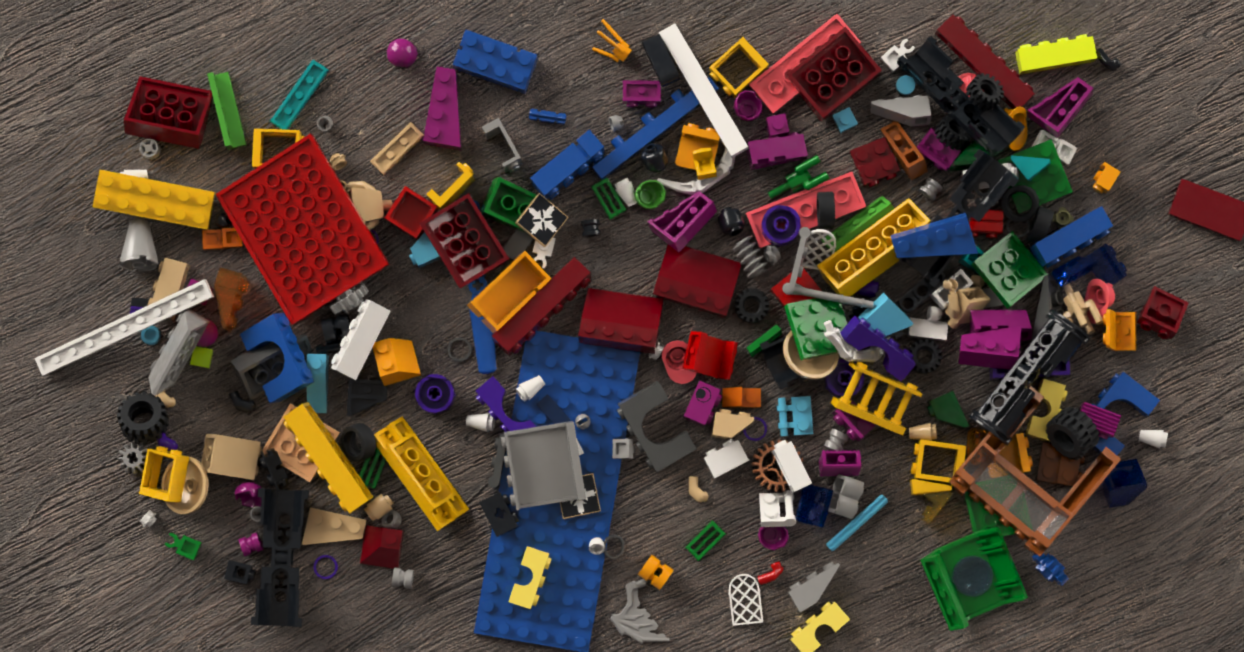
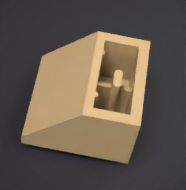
M720 409L719 412L714 414L711 437L730 440L754 422V417H750V413L739 412L738 415L731 414L730 410Z

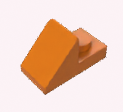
M722 388V408H761V388Z

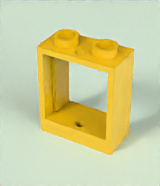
M742 37L709 67V76L716 83L719 81L724 86L722 89L728 96L732 95L736 98L739 93L768 68L769 64ZM740 49L758 69L737 89H734L717 69Z
M254 129L252 167L256 169L263 164L264 137L295 138L296 143L305 136H302L300 130Z
M918 440V444L915 443L913 455H916V462H912L911 474H914V479L950 484L951 478L921 474L924 446L956 450L953 476L965 461L966 446Z
M156 446V449L148 448L139 494L167 502H181L189 457L182 455V451L171 449V451H167L168 448L163 446ZM163 457L174 459L168 491L157 488Z

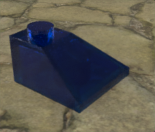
M1137 459L1119 462L1102 482L1109 508L1129 505L1147 488V482Z

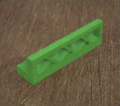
M213 72L207 73L225 147L228 150L247 146L229 72L217 75Z
M881 196L831 232L836 238L835 252L894 209L892 204L884 196ZM829 235L825 237L827 240L832 239Z

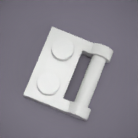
M786 490L783 493H759L761 527H785L796 524V516L793 513L794 493L791 490ZM785 502V517H780L779 503Z

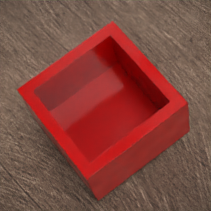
M405 186L384 218L396 228L418 240L424 233L419 223L437 213L439 208Z

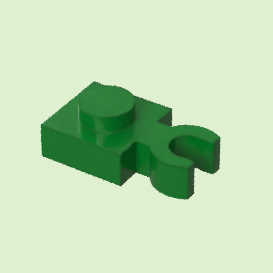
M169 533V536L174 538V543L165 542V545L169 548L177 547V554L195 560L202 542L183 535L180 540L177 534Z

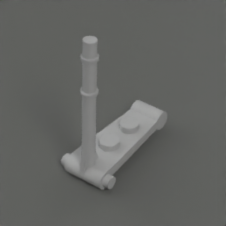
M801 228L799 230L801 238L790 283L783 285V292L785 294L809 296L839 302L840 304L844 303L872 309L874 301L808 289L796 283L797 277L801 278L804 266H800L801 259H806L808 247H805V243L811 234L809 228Z

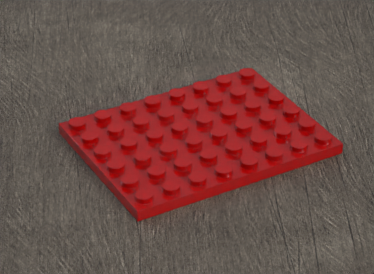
M311 133L215 194L291 325L297 324L335 300L345 291L354 288L390 265Z

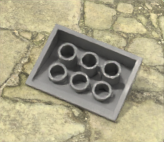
M191 309L180 313L176 320L178 322L176 328H173L167 336L169 338L167 344H164L159 350L158 354H160V357L150 367L149 383L151 393L154 396L175 385L210 322Z

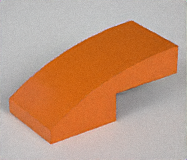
M235 228L202 230L203 250L242 247V240Z

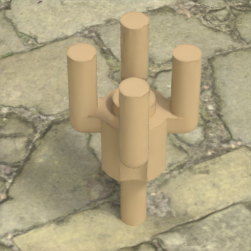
M1061 276L1059 280L1067 294L1063 300L1068 311L1063 313V316L1073 322L1072 318H1076L1080 326L1085 328L1088 335L1094 333L1095 330L1086 312L1090 310L1097 325L1103 323L1095 302L1092 299L1084 301L1079 291H1073L1067 276Z

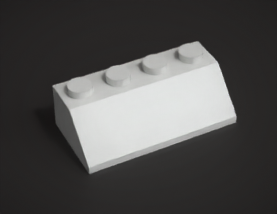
M367 299L359 305V313L356 319L351 321L349 325L350 331L347 337L345 336L340 343L341 349L338 354L334 355L331 362L333 364L332 369L354 380L357 379L390 313V310Z

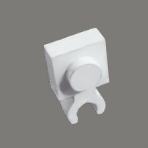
M904 39L901 42L899 49L894 45L880 58L892 72L899 68L897 65L898 58L912 53L915 48L914 46L910 49L904 47L908 39Z
M552 238L546 247H543L535 240L532 252L537 254V257L534 258L536 262H543L542 269H545L547 266L545 257L552 256L556 238Z

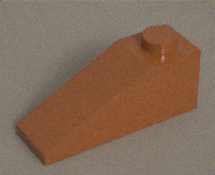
M894 121L880 129L911 181L928 172L924 157L898 122Z

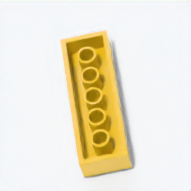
M99 170L92 207L209 230L216 192Z
M908 198L818 264L817 267L823 279L837 294L850 297L899 261L895 257L896 253L891 235L929 224L931 221Z
M309 402L299 405L283 417L286 420L284 421L286 428L289 431H293L297 436L295 437L297 444L305 448L308 460L316 464L319 476L323 480H327L330 492L334 496H338L340 499L339 504L345 512L351 513L374 498Z

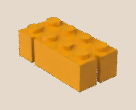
M524 251L470 301L467 306L478 318L482 316L483 319L481 321L494 333L552 278Z

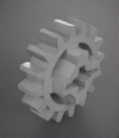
M362 283L338 296L329 307L334 314L342 310L344 313H347L364 301L362 298L369 290Z

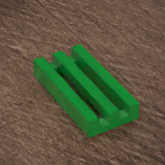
M608 177L591 186L610 220L627 211ZM603 184H607L621 209L617 210ZM598 187L602 190L614 213H610L597 190Z
M773 326L747 347L751 357H754L761 351V343L768 340L770 344L782 335L779 326Z
M378 448L375 450L377 453L366 480L364 481L363 477L371 457L365 459L359 475L366 486L374 489L386 463V459L383 456L373 483H369L381 454Z
M712 520L685 548L699 561L726 533ZM713 526L715 529L693 550L691 546ZM718 531L720 535L698 556L696 552Z

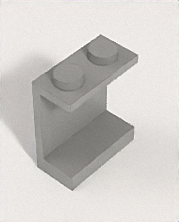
M497 118L482 126L487 140L501 133L514 156L502 163L505 173L508 171L513 173L520 169L519 165L522 164L521 157L500 119Z

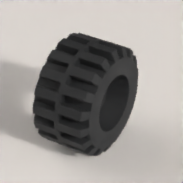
M145 391L142 394L136 392L134 396H127L128 400L121 402L122 406L118 407L119 413H117L118 423L125 438L127 437L130 442L134 440L135 444L138 445L140 442H143V445H148L147 442L151 441V443H154L156 438H162L161 433H166L169 418L161 399L158 396L155 397L152 393L148 395ZM150 413L153 415L145 423L133 422L139 414Z
M1064 408L1046 425L1047 437L1052 446L1064 457H1068L1071 460L1081 459L1098 444L1099 432L1096 429L1095 423L1092 422V419L1086 413L1081 412L1077 408Z

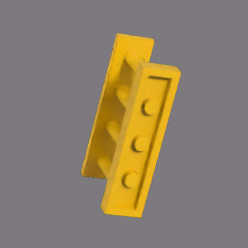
M857 361V363L849 362V365L855 369V372L844 395L840 398L833 396L831 404L835 408L903 436L906 428L901 425L902 421L900 420L912 395L922 397V393L917 390L918 386L910 382L906 385L867 368L868 365ZM862 373L871 376L872 379L861 402L857 405L852 404L850 399ZM879 380L888 383L889 385L878 409L874 410V412L869 411L867 405ZM896 387L906 391L894 417H891V419L884 417V412Z

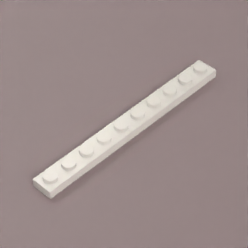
M204 279L35 358V361L42 376H45L213 298L214 295L207 279Z

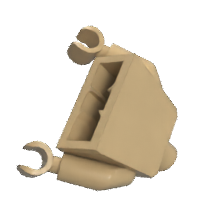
M343 180L340 181L342 185H345L346 192L369 231L379 224V220L384 218V211L390 210L393 205L392 200H382L381 191L376 190L375 187L365 181H354L348 184Z
M971 276L972 285H976V287L958 289L956 293L955 290L958 288L956 280L949 278V281H943V288L949 290L950 293L948 294L949 305L945 313L950 317L947 324L951 328L957 329L960 324L970 323V310H983L991 299L982 289L985 281L981 276Z

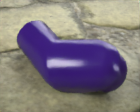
M161 433L162 438H157L158 446L167 447V451L178 449V444L168 438L166 433Z

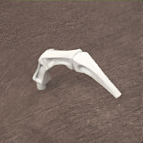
M725 147L720 164L716 166L717 177L687 183L658 178L657 181L663 184V186L684 194L694 195L699 191L703 193L730 174V170L734 168L735 157L732 158Z
M831 320L824 323L827 330L824 335L838 350L840 357L848 362H876L882 357L884 353L882 348L871 346L868 349L858 351L843 339L840 329L834 328Z

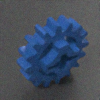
M1034 553L1032 558L1037 564L1035 568L1044 578L1051 582L1055 580L1061 586L1069 580L1068 576L1063 572L1065 567L1053 555L1049 553L1045 555L1043 553L1041 556H1038Z

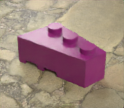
M1077 77L1050 97L1043 99L1042 102L1028 109L1027 117L1058 138L1093 95V87Z
M798 132L789 133L784 137L773 136L768 139L754 140L747 143L749 148L747 149L751 170L804 160L808 157L804 135L798 134Z
M699 191L680 202L675 208L670 211H664L663 215L654 220L651 219L647 223L654 234L677 252H680L715 215L717 210L714 202Z
M970 310V334L1021 326L1020 341L1032 338V327L1026 310Z
M1021 326L962 335L958 364L1011 370L1019 359Z

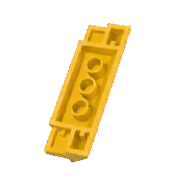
M403 416L374 434L376 447L437 532L469 510Z

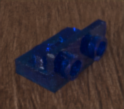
M1104 244L1084 257L1097 279H1101L1105 283L1113 285L1127 276V269L1122 262H1118L1116 259V252L1112 246Z
M1094 255L1087 258L1078 256L1053 270L1051 275L1060 287L1063 288L1089 273L1097 259Z
M811 484L804 487L795 515L796 521L824 528L833 490Z

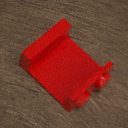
M691 331L682 369L717 379L730 380L738 342L725 341L708 336L704 332Z

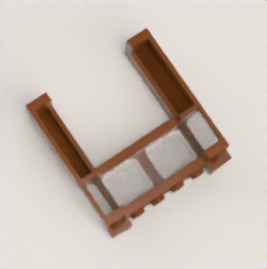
M1032 386L1029 389L1036 394L1022 412L1026 416L1012 433L1011 438L1044 399V396ZM989 432L959 467L949 482L962 497L968 491L970 493L969 497L977 503L980 501L985 505L984 509L991 515L996 514L1004 526L1007 528L1010 526L1015 530L1014 533L1017 537L1027 540L1023 546L1024 548L1041 556L1115 468L1121 458L1105 447L1059 503L999 454L1006 445Z

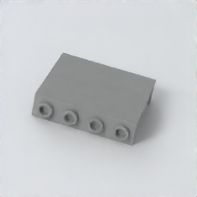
M573 421L504 432V437H501L502 448L507 450L504 462L505 467L510 469L507 481L508 487L513 488V494L510 495L511 506H515L516 510L533 506L586 499Z

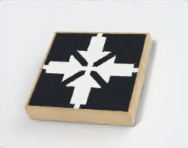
M538 193L515 224L543 247H546L569 217Z
M593 473L582 475L586 499L560 502L563 519L601 511Z

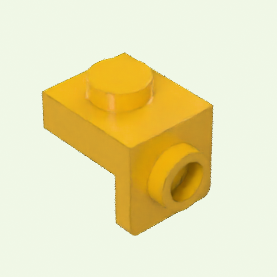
M701 148L693 151L698 180L717 177L712 148Z

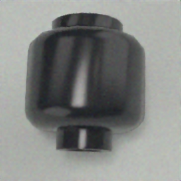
M652 143L647 145L642 151L641 158L648 171L658 173L666 168L669 159L662 145Z
M726 207L721 210L717 221L722 232L731 237L742 233L745 221L739 209Z

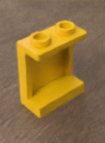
M458 162L456 164L462 175L441 196L433 189L426 194L439 210L452 204L475 181L473 170L466 163L462 165Z

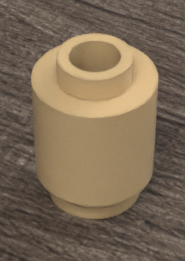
M381 493L369 502L364 510L372 521L379 520L393 509L391 505L394 503L388 495L384 496Z

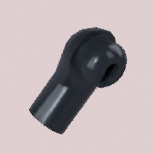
M1102 48L1096 50L1097 59L1110 71H1116L1121 66L1117 58L1111 60Z

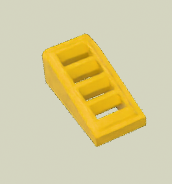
M917 479L910 480L911 495L943 493L952 490V486Z

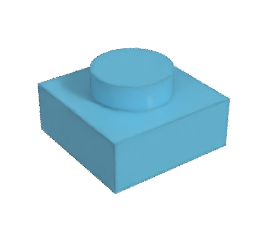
M850 107L832 115L840 133L858 125Z

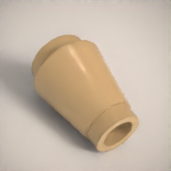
M927 423L909 427V438L928 441L936 440V424Z

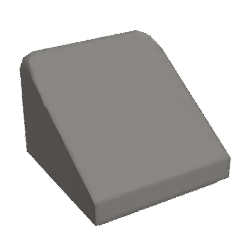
M991 288L984 289V292L991 299L984 308L1003 306V303Z

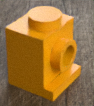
M1104 162L1099 167L1102 171L1098 170L1093 178L1095 183L1092 189L1100 194H1106L1120 174L1119 170Z

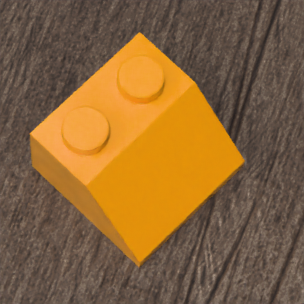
M388 338L374 343L372 348L384 386L421 375L412 340Z

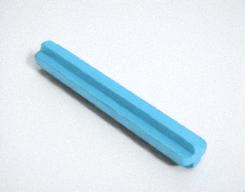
M884 495L876 498L826 543L827 547L831 551L837 549L888 503L887 498Z

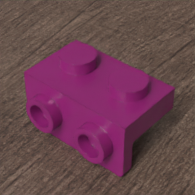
M623 80V104H626V107H638V104H643L649 108L661 105L660 82Z
M931 127L918 144L917 149L924 158L931 159L938 169L947 171L963 149L956 150L954 148L953 150L950 149V146L946 147L944 142H940L941 139H937L935 129Z

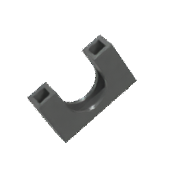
M658 381L617 404L619 406V409H617L619 416L622 420L626 419L629 424L626 426L631 436L635 435L638 440L636 445L641 453L645 452L648 457L645 459L650 470L654 468L656 472L697 449L686 431L661 443L650 441L645 437L642 430L644 416L649 410L668 400Z

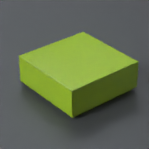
M196 346L192 352L190 365L210 369L213 349Z

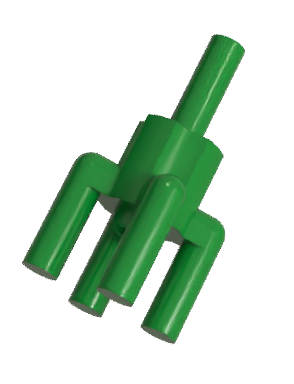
M815 155L796 165L795 171L785 176L788 182L767 192L772 199L789 189H792L794 193L803 188L810 190L829 180L830 178L826 171L812 178L807 170L821 162L818 156Z

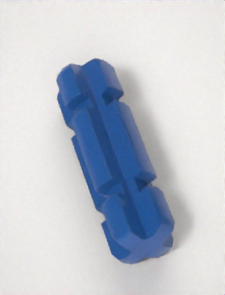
M530 109L529 119L535 121L539 119V121L548 123L557 122V124L564 125L566 114H556V112L545 110L539 112L538 109Z

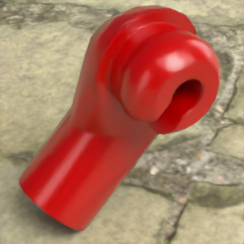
M781 562L772 563L771 568L773 571L758 576L760 585L772 582L783 572Z

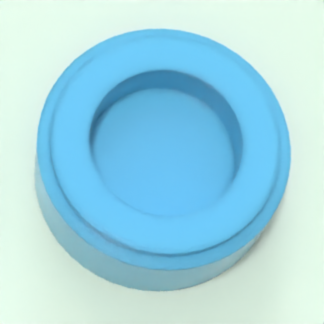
M901 76L896 82V90L901 95H909L915 89V81L910 76Z
M151 326L142 330L141 338L146 344L155 345L161 339V332L157 327Z

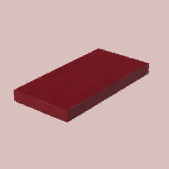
M1180 180L1168 215L1240 242L1244 234V202L1188 180Z

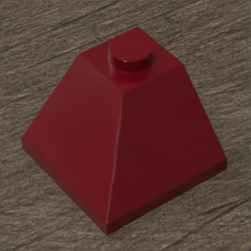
M366 525L360 564L393 569L399 568L404 531Z

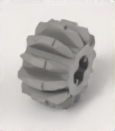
M131 442V448L128 444H125L124 448L126 451L119 450L123 457L117 458L118 461H124L120 468L126 467L125 472L128 474L132 470L133 475H137L138 469L143 473V465H145L146 460L145 454L148 448L143 449L142 443L137 446L135 442ZM135 453H136V458H138V461H137V462H135V461H133V460L131 459V456H132V455L135 456Z

